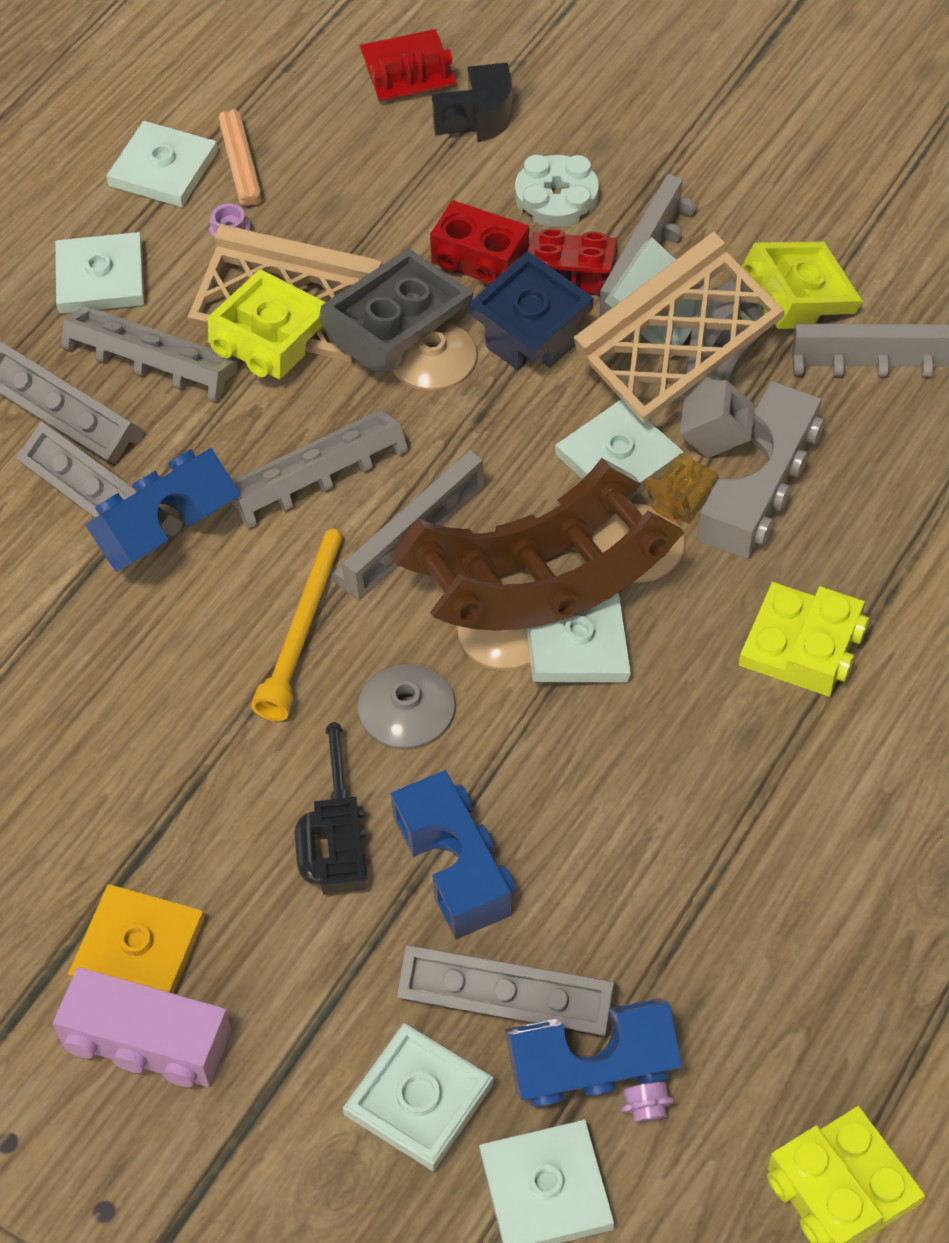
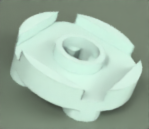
M532 155L525 160L524 168L518 173L516 178L515 201L518 209L522 213L524 209L532 215L533 222L542 226L555 228L572 226L580 222V216L589 209L591 214L598 203V178L591 169L590 161L581 155L572 157L565 155ZM552 188H562L561 194H552Z

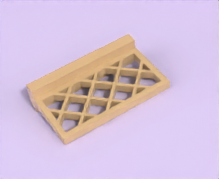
M220 224L214 237L217 247L187 318L192 325L208 328L209 314L203 313L207 303L222 296L227 300L230 297V292L240 288L259 269L267 273L281 275L285 282L297 288L310 282L321 284L325 292L316 296V298L327 302L382 266V261ZM224 262L239 265L245 272L225 283L219 277ZM324 326L306 342V352L348 362L353 361L351 355L337 345L326 341L323 334L327 333Z
M712 232L574 336L578 359L588 370L593 368L643 423H646L784 317V309L726 251V243L715 232ZM724 269L736 279L735 291L710 290V280ZM742 286H743L748 292H741ZM684 299L702 300L701 317L675 316L676 306ZM708 301L734 302L733 318H706ZM740 302L759 303L767 311L757 321L738 320ZM649 326L667 327L666 343H640L641 332ZM673 328H699L697 346L672 345ZM705 329L731 330L730 341L723 347H704ZM615 352L632 353L630 371L610 370L603 361ZM638 355H664L662 373L637 372ZM670 355L696 357L695 368L687 374L668 373ZM702 357H708L702 362ZM622 381L629 382L628 388L624 385ZM635 382L661 383L660 395L644 406L634 395Z

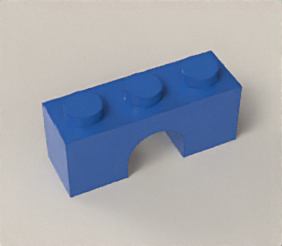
M212 448L198 456L190 449L168 463L173 470L160 478L155 470L132 484L136 491L132 496L123 500L121 495L117 493L94 507L99 516L85 525L115 572L130 565L169 540L158 521L157 513L160 504L169 505L177 510L186 525L190 527L241 495Z
M444 770L391 792L393 818L413 857L433 849L447 850L458 857V860L452 866L432 875L434 898L455 940L512 916L511 895L516 894L514 881L506 866L497 867L491 853L494 852L492 840L483 824L475 826L469 814L473 811L472 804L463 785L454 786L447 771Z
M662 998L609 1008L612 1022L611 1039L601 1052L592 1056H579L570 1051L566 1042L564 1026L558 1019L504 1029L517 1095L521 1100L531 1099L532 1106H541L562 1101L564 1099L562 1092L584 1088L585 1095H595L615 1090V1081L636 1077L637 1084H648L668 1079V1070L682 1067L670 1003Z

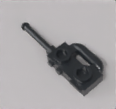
M331 722L326 727V734L329 737L334 788L330 795L331 799L314 801L315 811L305 813L300 817L295 825L294 832L299 874L306 882L313 885H321L323 894L366 890L365 880H368L366 856L362 853L361 838L366 837L365 825L359 824V818H364L363 806H358L357 798L351 797L350 792L346 790L341 733L343 730L337 722ZM315 834L318 837L327 836L329 857L319 858V862L316 856Z

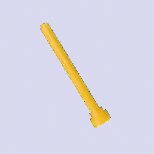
M332 528L325 532L271 678L258 685L255 691L251 708L264 719L283 721L289 715L294 701L291 693L292 688L289 684L342 541V534L337 529Z

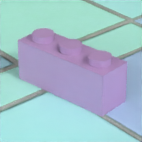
M80 967L76 968L52 1023L63 1048L75 1056L89 1059L94 1054L112 1059L115 1065L133 1073H141L143 1069L162 1074L170 1083L181 1087H192L193 1083L210 1088L232 1032L225 1008Z

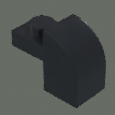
M508 62L469 66L468 90L431 94L435 136L475 131L477 142H483L500 135L508 127L512 119V80Z

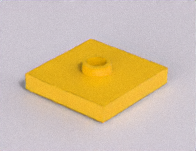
M108 884L68 972L70 981L76 968L80 967L174 994L205 921L204 912Z

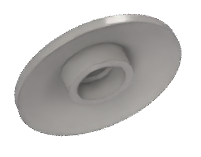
M414 664L395 665L378 672L365 684L358 700L359 719L367 734L376 742L386 747L400 750L421 748L439 739L452 723L455 712L454 695L447 681L437 672ZM402 696L413 697L411 700L401 701L398 699Z

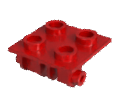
M436 29L359 45L378 101L456 85V80L450 67L453 64L450 49H443Z
M543 229L540 232L532 233L528 251L555 271L559 270V274L564 277L565 270L572 271V283L576 286L578 271H581L580 289L586 293L600 294L612 270L617 238H607V235L601 232H586L580 236L567 235L559 229Z

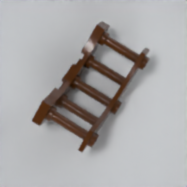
M601 458L575 487L557 499L560 504L558 507L537 519L531 514L516 521L498 525L495 532L473 534L470 529L444 527L417 518L390 556L398 566L416 573L432 576L444 594L430 611L433 618L452 625L478 630H520L570 618L611 598L631 585L663 558L683 535L684 531L650 511L642 515L629 500L641 486V483L633 474ZM616 513L630 531L608 550L602 552L589 535ZM574 546L586 563L576 569L555 576L544 561ZM526 568L535 582L503 584L497 575H504Z

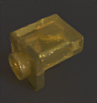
M680 453L660 481L649 477L644 486L651 500L650 506L658 514L670 520L675 516L690 524L720 478L717 472Z

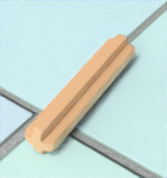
M235 109L229 112L222 111L219 115L220 127L239 202L244 207H248L251 204L257 206L262 200L261 191L240 112Z

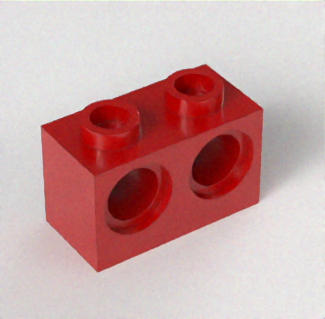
M452 200L430 233L431 264L478 279L483 283L491 284L528 251L530 244L529 225Z

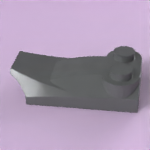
M407 248L321 305L319 320L327 331L328 338L339 348L376 372H389L397 369L402 364L405 351L470 303L473 298V292Z

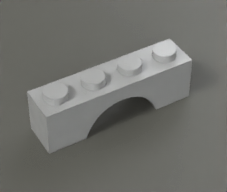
M736 279L712 290L735 291ZM742 286L741 292H748V291ZM695 300L693 317H701L702 300ZM708 301L706 318L732 319L734 302ZM740 302L738 320L757 321L763 316L764 308L759 303ZM692 328L690 346H697L699 328ZM705 329L703 346L723 347L730 341L731 330ZM756 339L684 393L680 436L707 458L751 440L754 404L730 384L729 381L737 360ZM688 356L687 373L695 368L696 357ZM702 357V362L708 357Z
M773 381L770 382L754 412L750 440L763 452L768 463L761 470L750 476L740 479L717 480L699 515L697 541L748 560L757 543L760 545L766 543L773 526V519L770 518L774 510H783L791 490V485H788L791 477H800L808 457V452L805 451L808 444L816 445L822 434L825 419L819 418L821 398Z

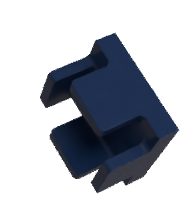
M527 251L469 303V315L484 325L486 347L513 368L518 369L524 364V355L533 362H536L542 356V363L551 368L575 346L574 336L578 334L579 322L593 309L594 298Z

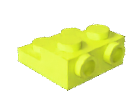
M824 241L754 242L741 266L784 309V317L775 323L778 329L795 328L796 324H816L820 315L856 314L863 302ZM763 309V315H765L767 311Z
M259 269L208 316V343H210L213 351L220 357L229 358L233 355L246 362L249 370L256 376L265 377L269 374L281 380L305 356L306 342L323 326L319 316L321 305L326 302Z
M772 582L742 649L738 666L830 697L836 681L846 682L855 656L848 653L852 642L861 644L870 620V617L862 615L865 601L819 586L814 596Z
M859 1106L822 1129H819L817 1125L771 1153L767 1168L769 1171L767 1178L770 1186L781 1201L786 1203L790 1200L802 1217L800 1219L801 1228L810 1243H862L921 1205L926 1196Z

